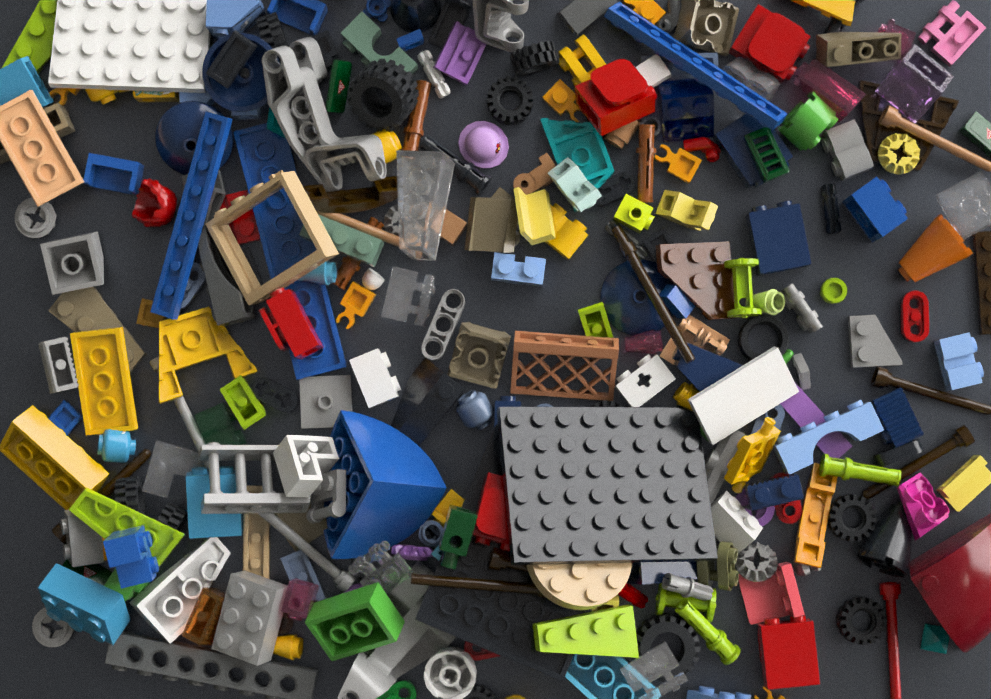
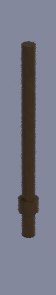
M620 225L614 227L611 231L620 245L619 251L623 258H627L684 361L686 364L691 363L695 360V357L636 254V247L632 241L629 242Z
M411 573V584L538 594V597L547 598L538 590L534 583Z

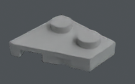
M876 315L848 317L851 368L902 365L900 356Z

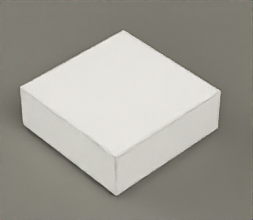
M656 54L635 67L647 81V85H651L653 88L671 77V72Z

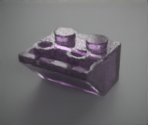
M913 44L901 55V59L896 61L876 89V92L913 123H916L940 97L954 76L917 45Z

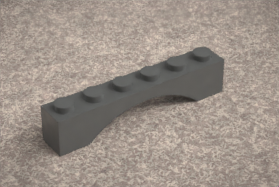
M220 170L214 185L198 248L201 256L199 261L200 267L205 273L207 281L205 285L206 292L210 296L213 306L211 310L212 317L218 326H231L256 317L253 305L249 306L205 225L214 218L215 212L220 210L226 195ZM188 174L181 176L183 181L182 192L184 191Z

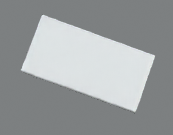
M774 346L687 400L709 443L714 445L795 395L799 390L779 349Z

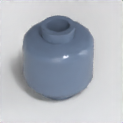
M471 390L459 397L456 412L467 428L477 427L478 430H481L491 423L490 418L494 414V408L484 393Z

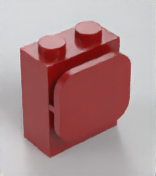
M758 4L730 48L729 54L781 84L784 79L790 80L797 67L793 64L798 57L803 59L809 50L810 45L807 42L811 36L805 33L804 29L779 13H772Z
M618 59L592 71L589 80L575 86L576 105L601 136L655 112L657 94L651 85H647L644 77L626 59Z
M284 287L270 294L271 298L266 300L271 311L265 307L259 309L278 348L285 352L290 347L294 356L298 359H303L324 348L296 293L291 289L285 290Z
M488 472L485 476L476 509L478 517L472 537L475 538V543L490 546V542L501 545L500 549L510 552L503 476Z
M806 615L799 617L790 616L788 621H780L779 617L765 618L764 623L757 624L759 656L762 664L764 687L766 689L820 685L813 620L806 619Z

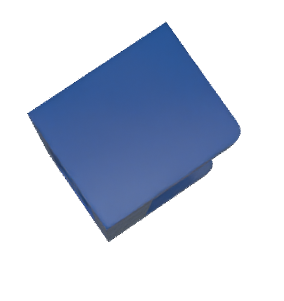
M271 0L267 14L276 12L281 23L315 36L321 28L328 8L325 3L318 0Z
M89 153L83 179L84 184L89 187L137 196L142 181L144 165L140 162Z

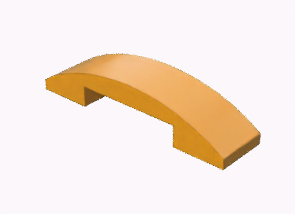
M813 463L803 500L802 515L799 520L794 562L821 568L832 495L835 493L838 477L831 475L820 476V464Z

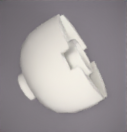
M449 646L439 649L430 657L425 666L424 681L427 689L437 698L439 696L443 699H463L470 694L476 682L477 669L475 662L469 653L461 648Z

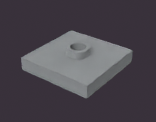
M352 375L313 376L299 379L301 429L330 428L334 426L340 410L353 412Z

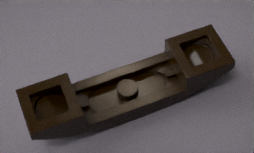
M389 176L372 181V187L326 192L323 184L303 186L315 210L328 213L365 211L387 204L404 194V188L398 176Z

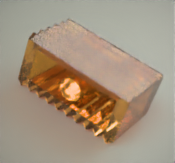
M203 587L182 636L198 645H212L226 593L216 588Z

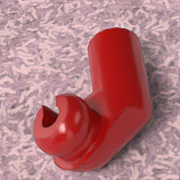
M707 137L683 141L684 150L687 152L700 150L706 154V158L710 162H715L720 158L719 153L721 150L719 145Z

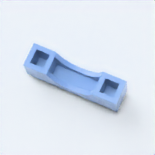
M858 400L847 406L848 411L842 414L835 411L824 416L825 422L816 425L815 422H811L801 427V433L793 437L791 433L777 438L778 444L774 445L773 449L785 474L790 475L813 464V451L817 442L830 432H842L855 441H862L884 431L871 402L863 403L862 400Z

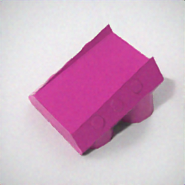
M921 472L897 488L915 541L949 517L947 504L940 497H936L932 485L923 477Z

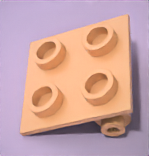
M690 314L686 319L683 318L678 325V329L686 342L720 356L725 352L730 339ZM672 338L666 344L660 357L674 364L675 360L672 359V356L677 346Z

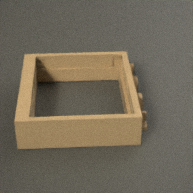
M280 170L276 174H271L269 176L270 181L265 184L255 185L250 189L251 193L246 197L243 195L231 201V207L215 212L214 218L205 224L249 306L264 302L271 297L270 294L283 287L286 288L339 254L295 171L283 172V170ZM284 187L317 250L261 286L228 224Z

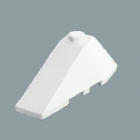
M208 537L150 583L144 591H141L129 603L157 633L171 644L192 623L193 616L199 605L205 600L206 593L212 582L216 580L230 555L229 550L217 537Z

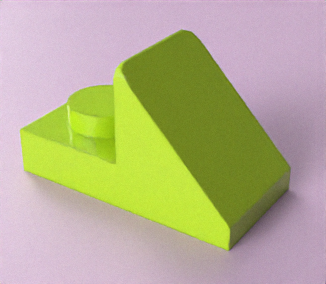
M603 302L578 309L586 336L613 338Z
M242 375L220 389L244 430L266 416L263 404L255 397Z

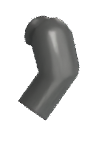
M668 0V12L657 23V27L666 33H670L677 27L681 10L680 0Z

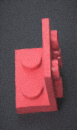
M779 563L774 575L762 582L749 581L739 574L738 583L748 621L751 625L764 622L765 618H781L788 615L799 617L805 615L791 563Z

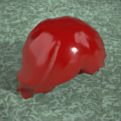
M143 179L139 188L140 192L137 194L138 199L135 202L132 218H136L144 227H159L172 221L177 208L175 193L168 187L161 185L157 180Z

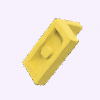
M519 187L514 188L521 235L531 245L555 239L549 193L543 189L525 195Z
M973 455L936 489L955 511L960 512L991 483V472L985 466L987 462L981 455Z

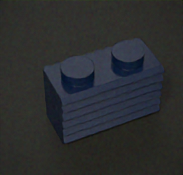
M896 388L869 401L884 431L880 432V436L885 445L890 444L891 448H897L924 435L902 388Z
M794 473L781 476V478L776 477V479L771 478V480L766 479V481L761 480V482L756 481V483L745 485L749 508L752 511L804 499L799 476Z

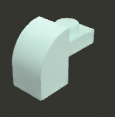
M568 157L548 172V175L577 211L582 212L592 207L596 200L602 196L598 189L586 179L579 167Z

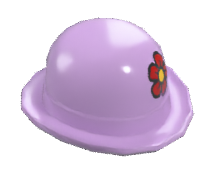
M475 121L462 130L458 140L459 151L467 162H472L476 167L493 168L500 165L507 157L509 149L508 139L503 130L493 123Z

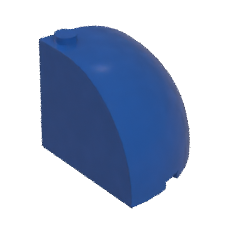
M340 410L330 435L333 438L339 459L329 471L336 469L346 470V511L341 517L334 518L331 516L326 518L328 529L324 530V536L331 559H352L384 551L413 534L430 517L447 487L429 456L409 437L375 418ZM333 500L324 502V507H328Z

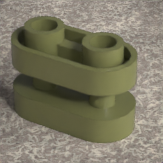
M721 541L717 549V571H715V561H697L698 583L712 587L713 582L718 581L720 590L731 591L733 586H737L739 580V572L735 570L738 549L734 548L732 542Z

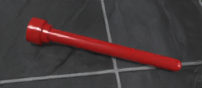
M883 582L879 583L883 600H886L891 699H901L896 600L899 599L898 594H901V583Z

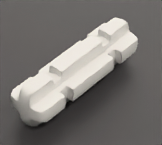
M425 50L417 55L421 66L424 65L423 70L432 86L435 87L438 98L441 99L451 93L447 83H444L445 80L441 71L433 68L435 61H432L433 56L430 51Z

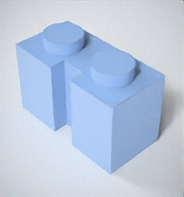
M494 252L491 281L542 287L546 259L525 256V263L516 262L515 255Z
M970 332L933 341L946 391L982 383L981 377L984 376L983 367L980 362H975L973 353L977 352V344L974 337L970 336Z

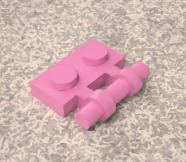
M954 0L938 11L939 15L932 23H927L923 27V32L918 37V40L923 44H926L931 38L934 39L937 43L931 51L949 67L986 29L969 11H966L959 17L955 12L960 5ZM947 21L952 27L944 34L939 29Z

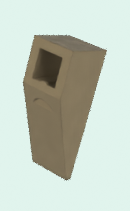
M885 32L816 34V60L826 67L901 59L902 34Z

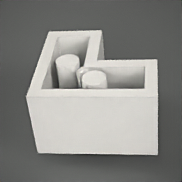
M286 435L273 452L286 497H310L323 481L321 474L329 472L339 459L332 437Z

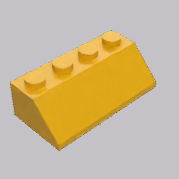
M33 405L11 422L0 443V452L65 510L70 509L86 488L97 492L109 475L101 464L93 460L82 447L73 442L63 430L54 425L43 412H40Z

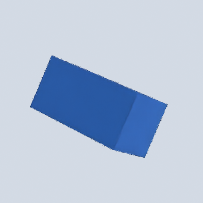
M667 284L659 294L664 304L676 318L686 319L695 308L693 303L677 285Z

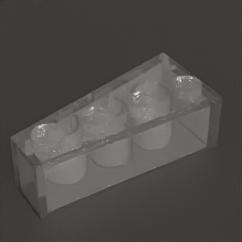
M396 150L399 249L414 260L436 261L455 163L444 152Z

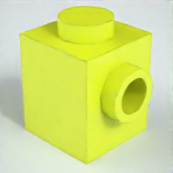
M626 194L613 219L640 234L643 228L649 229L655 216L651 215L653 207Z

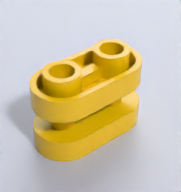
M584 34L574 40L577 46L574 51H571L566 46L558 52L560 61L558 64L564 72L569 70L574 77L571 80L574 86L589 80L592 71L606 65ZM583 56L592 68L588 72L578 61Z

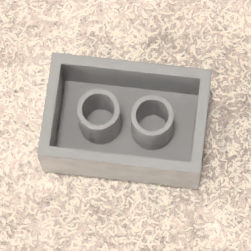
M245 570L230 574L211 649L256 666L271 661L290 586Z

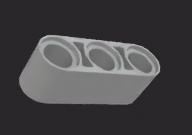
M450 289L441 298L421 346L422 353L428 360H439L446 352L465 307L464 295L459 290ZM450 295L460 297L461 303L457 308L447 306L446 301ZM446 318L451 322L450 329L446 332H440L436 328L438 320ZM431 342L440 344L441 350L436 356L427 354L426 347Z

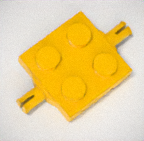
M766 417L761 429L749 436H743L737 443L738 450L727 465L728 471L724 477L728 483L733 485L732 490L735 493H742L746 482L753 475L762 471L781 431L774 427L776 422L772 418Z

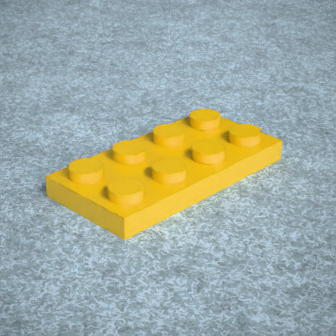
M123 327L70 333L85 434H103L106 429L119 431L138 429Z

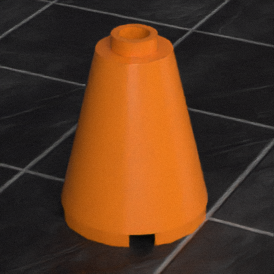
M939 214L898 262L901 265L898 271L907 282L910 279L917 282L968 258L973 252L969 247L965 246L962 237L946 218L944 219L942 214Z

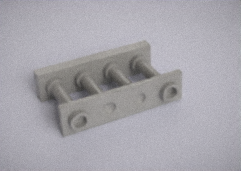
M216 442L201 445L198 461H208L210 492L203 495L201 514L306 513L311 502L310 497H286L285 493L273 491L271 461H275L273 452L278 445H220ZM219 461H235V493H223L221 491ZM245 461H261L263 492L250 493L247 491Z

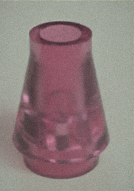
M652 329L634 336L625 337L626 352L657 354V352L663 351L661 331H654Z

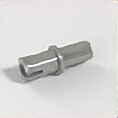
M671 573L665 574V577L669 579L663 577L662 588L664 590L680 593L684 598L694 597L704 601L712 598V587L695 582L691 577L682 578Z

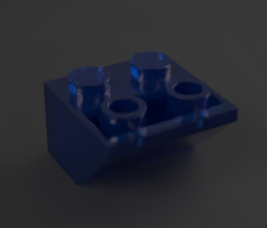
M695 79L667 81L658 85V105L663 142L714 137L713 89L698 83Z

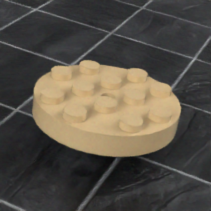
M632 563L527 565L532 581L545 597L559 606L573 610L594 609L607 603L623 589L632 568Z

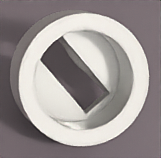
M371 268L367 269L362 278L364 287L369 290L379 288L385 281L381 275Z

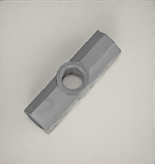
M739 430L720 440L715 449L711 450L705 461L711 505L720 491L723 482L726 481L724 477L728 471L727 465L738 450L737 443L745 436Z

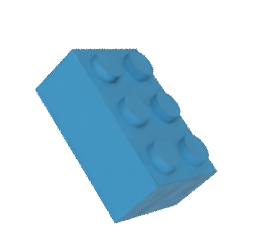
M57 563L38 587L42 598L41 601L44 603L47 610L46 613L50 618L55 621L62 620L67 622L72 629L78 632L83 630L100 643L105 641L114 645L130 622L129 613L122 594Z

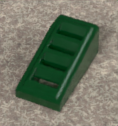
M764 127L744 135L763 184L790 172L770 128ZM766 136L767 140L754 144V139ZM770 145V150L759 154L757 149ZM774 155V159L763 163L762 158ZM778 164L779 168L770 172L767 171V167Z

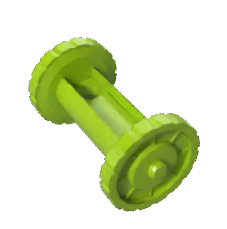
M738 258L724 261V267L732 269L735 306V309L727 311V317H742L744 319L762 315V309L754 308L751 268L759 265L758 259ZM742 298L748 300V305L745 307L739 303Z
M659 583L655 599L657 600L656 615H662L665 607L676 608L680 601L688 599L698 611L705 612V618L712 622L716 608V588H712V598L704 601L694 597L684 598L680 593L664 590L662 583Z

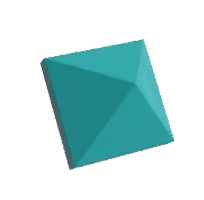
M925 623L920 649L946 654L950 636L942 626Z

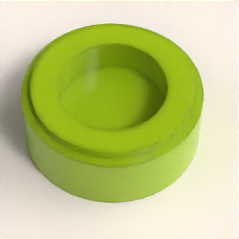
M830 278L822 283L820 295L825 302L836 304L846 297L847 286L839 278Z

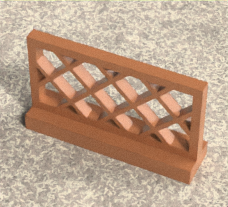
M515 331L510 394L613 401L619 354L618 338ZM519 352L530 353L535 359L525 366L518 359ZM548 355H556L561 361L550 368L543 359ZM574 357H582L587 363L576 370L569 361ZM600 359H612L611 366L603 372L594 364ZM539 363L547 372L537 379L529 370ZM563 365L572 372L564 380L555 373ZM591 367L598 376L588 383L581 373ZM524 373L533 381L527 387L516 386V380ZM550 375L559 383L553 389L546 388L541 383ZM577 377L584 386L579 390H571L567 384ZM603 379L609 386L608 393L597 392L592 386Z

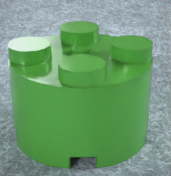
M814 91L807 95L809 99L804 104L800 101L782 122L784 125L777 128L800 151L814 148L821 140L819 137L820 133L825 129H831L838 121V118L835 116L836 112Z

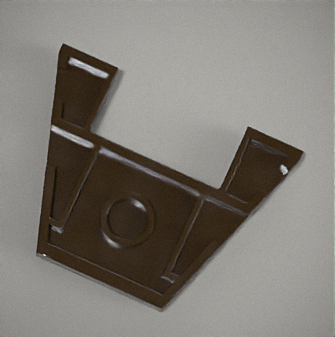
M860 80L858 90L865 145L873 163L880 164L878 150L886 137L895 133L907 134L916 140V144L920 148V160L911 171H920L934 145L897 126L895 128L891 126L887 128L879 124L880 116L883 113L878 110L883 84ZM935 96L929 121L905 116L901 117L939 136L956 109L959 100ZM903 144L897 150H890L897 155L896 163L902 157H907L903 153Z

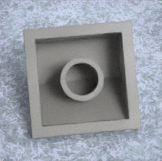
M98 231L40 244L52 295L104 284V256Z

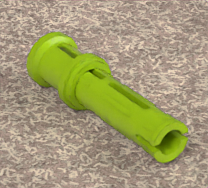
M824 453L820 461L819 475L822 477L831 475L841 477V480L845 481L854 478L899 486L901 480V470L853 462L849 457L839 459L829 457V454Z
M683 599L677 604L676 613L706 641V647L710 651H714L724 665L733 663L741 653L740 647L736 644L733 645L727 639L726 633L722 630H717L688 599Z

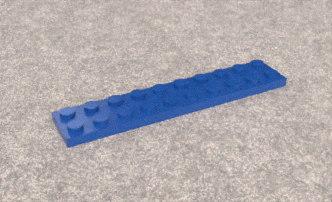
M267 123L233 131L249 194L252 187L260 183H267L270 181L269 176L276 174L280 170H283V172L295 171L298 177L291 146L287 139L266 129ZM284 187L253 208L271 279L317 250L313 242L305 240L299 235L303 223ZM297 280L284 288L285 290L291 289L296 293L324 347L303 359L296 358L289 347L296 380L346 368L347 364L327 286Z

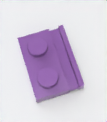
M456 21L433 68L467 85L486 44L476 37L473 29L465 27Z

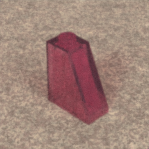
M815 59L809 65L804 62L795 72L798 77L793 83L806 95L814 91L836 112L835 116L838 118L837 122L839 123L866 95L863 91Z

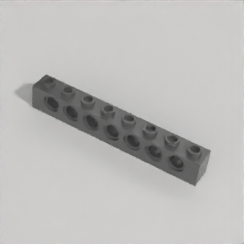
M126 631L121 633L114 645L109 643L105 664L112 665V669L118 671H127L128 668L138 670L137 674L144 676H153V673L162 674L163 679L169 681H178V678L187 679L188 684L203 686L204 683L213 684L214 689L229 691V688L239 689V693L246 696H254L255 693L264 694L265 699H313L319 671L316 668L275 660L256 666L209 647L173 641L169 644L162 638ZM132 647L140 650V660H134L131 657L130 650ZM157 652L165 654L167 657L166 665H159L156 662L155 656ZM183 657H187L192 661L193 666L191 670L182 668L181 659ZM208 662H213L217 665V675H210L207 672L206 665ZM238 667L242 669L244 673L242 680H236L232 677V668ZM259 672L266 673L269 676V684L261 685L257 681V674ZM283 678H292L295 682V688L293 690L285 689L282 685Z

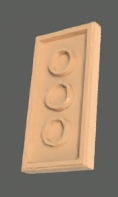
M29 90L0 106V142L37 207L84 183L83 178L33 90Z

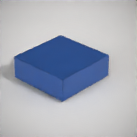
M420 29L396 39L398 46L404 52L425 43Z
M63 400L48 419L69 436L83 420V415L67 400Z

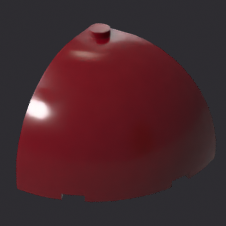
M990 513L914 558L909 563L911 580L945 631L964 653L976 647L991 633Z

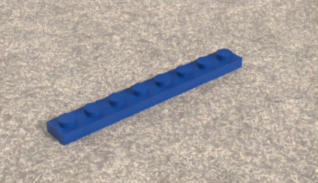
M621 2L607 9L604 17L610 20L613 26L625 30L632 35L634 40L652 48L656 55L665 57L677 69L686 71L698 83L707 85L719 97L728 99L737 105L740 111L752 115L762 126L774 130L786 118V112Z
M205 111L150 312L170 319H178L233 120L231 118Z

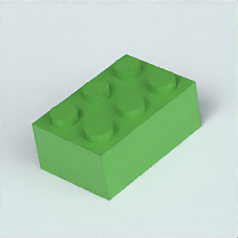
M379 582L314 602L305 620V624L331 661L396 642L405 623Z

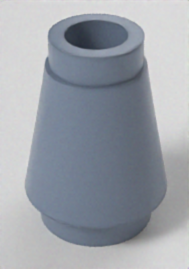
M426 521L419 528V540L426 546L433 547L439 545L443 527L436 521ZM425 531H429L431 533V539L428 540L426 538Z

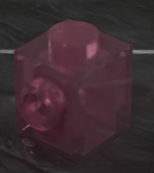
M297 578L290 580L281 612L288 613L287 617L293 620L302 621L303 618L306 619L316 600L320 585Z

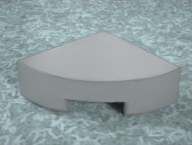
M802 353L793 355V366L796 367L799 378L797 380L802 390L811 388L810 371Z

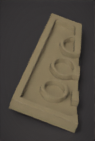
M94 287L64 292L48 310L74 332L123 327L130 374L146 355Z

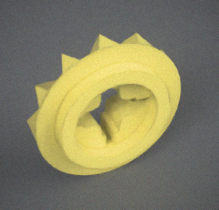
M895 133L882 141L878 150V158L882 167L888 172L897 175L906 174L913 170L919 162L920 148H918L916 140L907 134ZM903 144V153L907 157H902L896 163L897 155L890 150H897Z

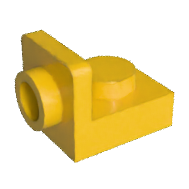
M451 489L432 512V515L435 517L433 521L440 523L444 529L449 506L462 507L465 499Z

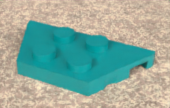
M540 119L557 165L568 157L597 189L615 173L602 136L590 122L576 123L570 120Z

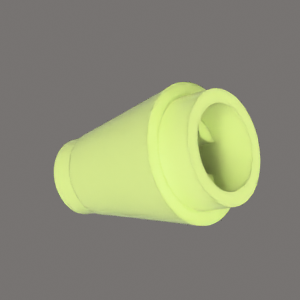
M771 289L754 294L753 305L754 308L762 309V313L776 315L784 309L785 298L781 292Z

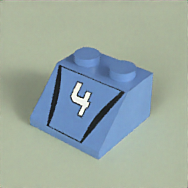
M207 0L206 28L214 38H217V41L226 35L232 34L234 30L246 33L257 23L256 18L266 15V9L261 0Z

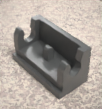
M573 0L556 15L572 33L578 35L617 1Z

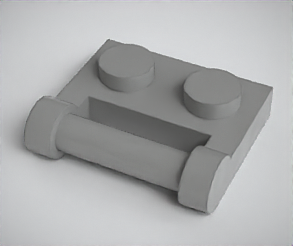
M336 469L321 474L323 481L311 494V509L306 514L307 520L310 523H319L324 518L331 516L338 518L345 514L346 470ZM333 500L328 507H324V502Z

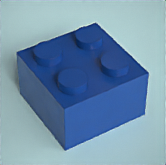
M877 176L842 201L872 243L884 237L908 219L905 215L907 211L903 204L893 199L890 195L891 189L883 179L879 180Z

